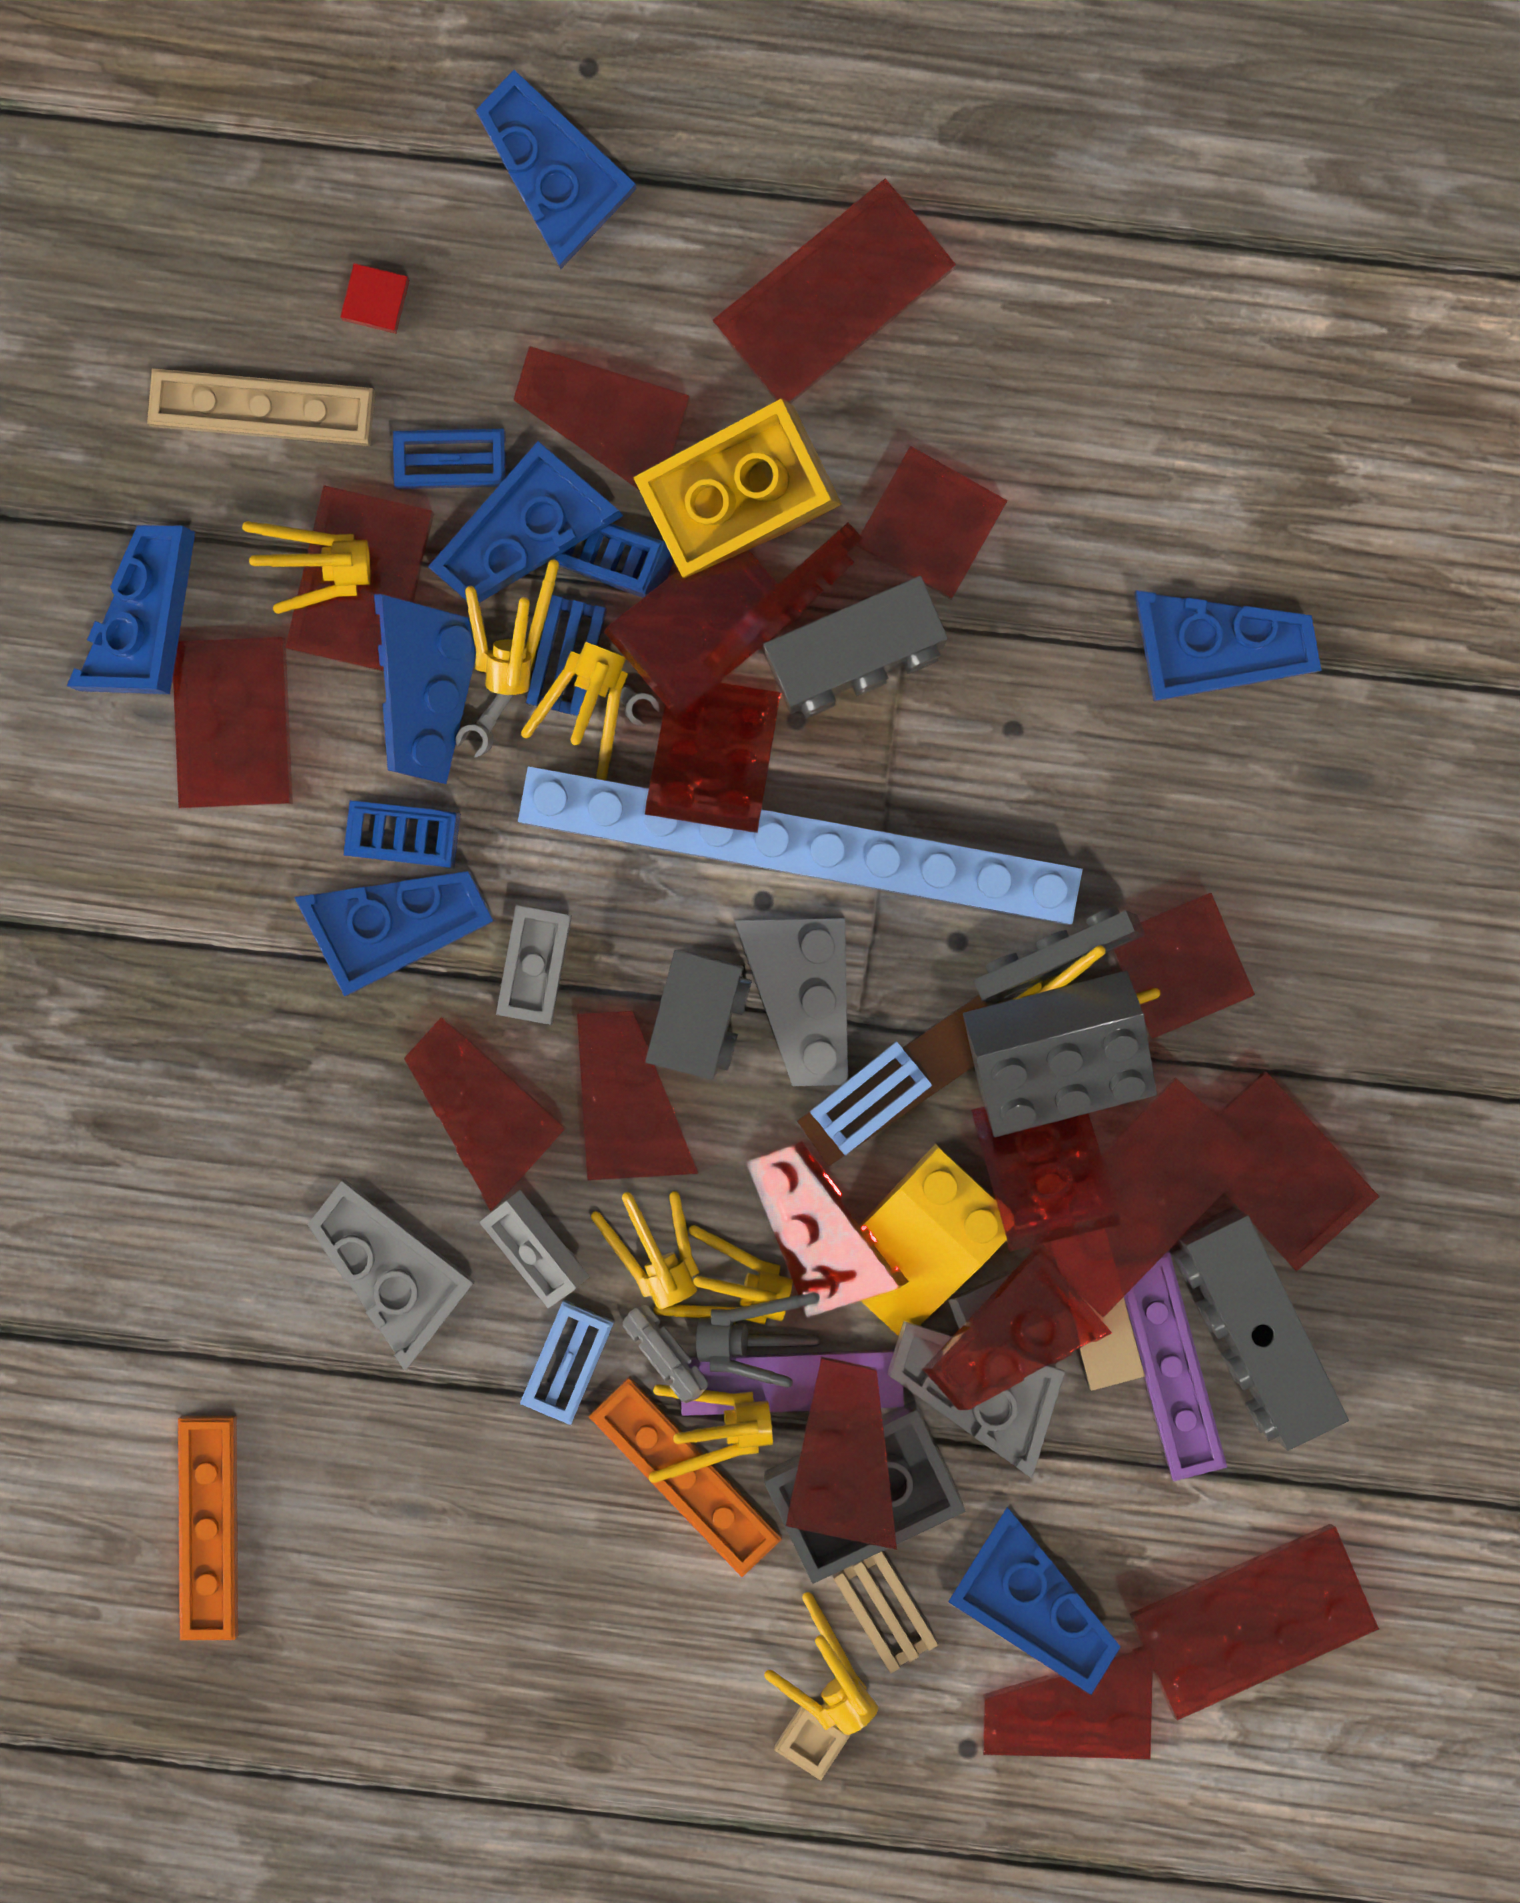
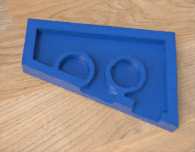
M513 70L476 109V112L561 270L637 188L636 184L522 76Z
M537 441L428 567L466 601V588L468 586L475 587L478 602L480 603L623 517V515L615 506Z
M137 525L110 586L114 597L102 623L94 622L87 638L93 645L82 670L74 668L67 687L81 692L170 694L194 545V531L184 526Z
M1138 590L1134 592L1154 702L1322 671L1312 615L1250 606L1240 607L1207 602V600L1157 595L1156 593Z
M374 594L375 612L380 614L382 645H378L379 664L384 666L386 701L383 703L388 771L447 784L456 745V736L459 732L476 658L470 618L383 594Z
M469 871L294 897L344 996H349L495 922Z
M1007 1507L948 1602L1092 1695L1121 1646Z

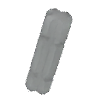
M643 1305L630 1311L623 1320V1328L633 1341L641 1340L642 1343L639 1344V1348L666 1382L669 1379L673 1381L670 1388L680 1401L688 1403L699 1398L708 1387V1380L696 1366L692 1369L689 1367L692 1360L667 1328L663 1326L659 1329L657 1325L660 1324V1320L649 1306Z

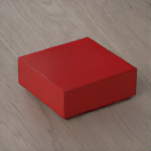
M354 263L340 316L341 319L346 322L397 334L410 282L408 276Z

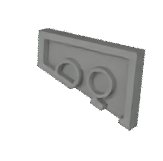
M845 918L734 920L792 1086L843 1085L848 1081Z
M345 1179L339 1183L307 1224L344 1281L346 1280L367 1310L366 1314L376 1329L379 1328L395 1352L394 1356L404 1371L408 1369L475 1282Z
M903 1321L887 1374L1032 1478L1065 1371L988 1346L979 1351L968 1352L962 1338Z

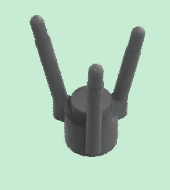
M812 1292L731 1310L712 1309L711 1318H700L697 1326L696 1351L699 1362H710V1372H730L785 1388L791 1387L793 1380L790 1377L735 1361L736 1358H745L748 1346L816 1347L820 1345L821 1339L815 1335L748 1334L747 1325L737 1324V1321L818 1303L820 1301L819 1293Z

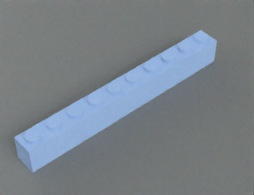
M529 766L527 768L518 822L525 825L1066 925L1073 923L1082 869Z

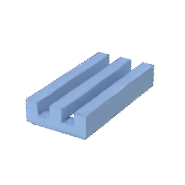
M896 1041L814 1107L810 1113L820 1123L830 1138L833 1139L843 1154L847 1155L931 1087L932 1084ZM896 1058L902 1065L899 1069L836 1120L832 1121L826 1113L891 1060ZM910 1075L916 1082L846 1139L841 1132L844 1127L907 1076Z
M563 1300L520 1404L571 1425L615 1321L607 1317L603 1318L594 1314L593 1311L586 1308L582 1309L575 1306L574 1303ZM571 1317L578 1320V1324L546 1400H541L535 1397L567 1319ZM590 1325L599 1329L566 1409L556 1406L557 1400Z

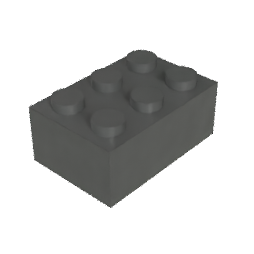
M920 575L763 643L764 654L790 714L802 710L804 717L809 718L836 706L835 695L853 688L856 696H860L887 684L886 680L889 679L887 673L904 666L907 674H910L938 661L937 658L941 656L939 650L944 648L948 637Z
M674 950L645 1063L710 1080L714 1079L718 1068L727 1071L731 1064L738 1034L728 1032L732 1013L743 1014L752 980L742 978L745 966L684 950Z
M1127 970L963 1013L979 1090L994 1137L1157 1095L1144 1014Z
M915 1400L905 1404L904 1407L890 1411L764 1472L766 1488L812 1584L966 1512L963 1500Z

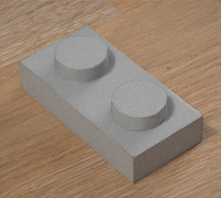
M516 905L496 1015L552 1025L572 915Z
M521 1190L479 1222L548 1309L590 1277L578 1263L575 1255L566 1248L543 1219L540 1211L530 1203Z

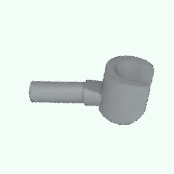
M624 684L620 701L625 705V716L635 725L645 726L633 716V704L639 699H646L659 712L658 702L651 695L642 692L636 693L631 687Z
M497 694L477 723L469 724L459 730L456 736L457 747L461 746L466 740L468 733L474 730L483 739L482 747L476 752L474 757L476 758L487 753L492 748L494 742L491 730L513 695Z

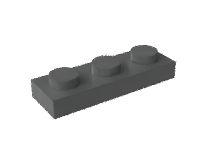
M1112 907L1089 917L1086 920L1089 927L1069 936L1067 930H1063L1040 939L1036 942L1038 951L1021 959H1018L1017 954L1013 953L990 962L985 966L988 974L974 980L982 1001L996 1004L1033 987L1040 981L1044 982L1061 974L1098 945L1105 947L1106 954L1145 936L1146 934L1138 916L1129 911L1120 913L1117 907Z

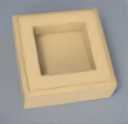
M800 1706L775 1744L774 1750L821 1781L851 1734H843L836 1724L825 1730L814 1715Z

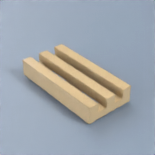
M883 1551L833 1575L834 1581L891 1674L900 1669V1666L907 1661L912 1662L917 1659L919 1654L928 1649L930 1651L938 1646L937 1639ZM877 1564L920 1635V1639L913 1643L911 1642L868 1571V1568ZM856 1575L901 1647V1650L895 1654L850 1582V1579Z

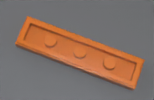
M630 1376L589 1415V1418L648 1480L649 1474L654 1471L704 1454L693 1442L676 1444L673 1441V1436L683 1431ZM714 1464L674 1478L652 1483L741 1577L751 1570L782 1540V1535Z
M181 1416L178 1418L180 1640H235L238 1637L237 1416Z

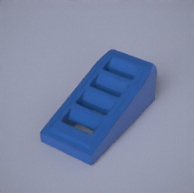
M609 524L587 538L580 559L572 557L576 545L553 558L559 562V567L653 602L659 600L674 562L664 541L613 524ZM603 537L609 538L610 540L600 566L594 565ZM625 545L630 546L631 550L622 573L615 572ZM648 553L647 558H646L645 563H644V566H643L642 571H641V573H640V576H639V578L637 579L638 574H639V572H640V569H641V567H642V564H643V562H644L645 556H646V554Z
M350 800L343 855L455 868L461 813ZM364 814L375 815L371 847L361 846ZM386 816L396 817L393 850L383 849ZM408 819L418 820L414 852L404 851ZM429 821L439 822L435 855L425 854Z

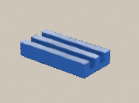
M504 429L393 431L394 487L396 489L498 487L507 477L505 470L506 431ZM493 443V452L406 454L405 445ZM493 465V473L406 475V467Z
M552 595L526 704L537 707L544 698L541 694L561 611L570 612L554 682L564 669L570 651H574L582 615L592 618L586 642L596 646L599 645L607 611L605 607L592 606L584 602L563 599V597ZM575 686L572 703L562 701L563 691L551 710L578 716L587 690Z

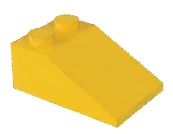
M782 398L633 477L682 578L689 577L786 534L842 505L794 405Z
M935 1143L822 1265L899 1336L903 1321L921 1325L984 1265L1021 1224Z

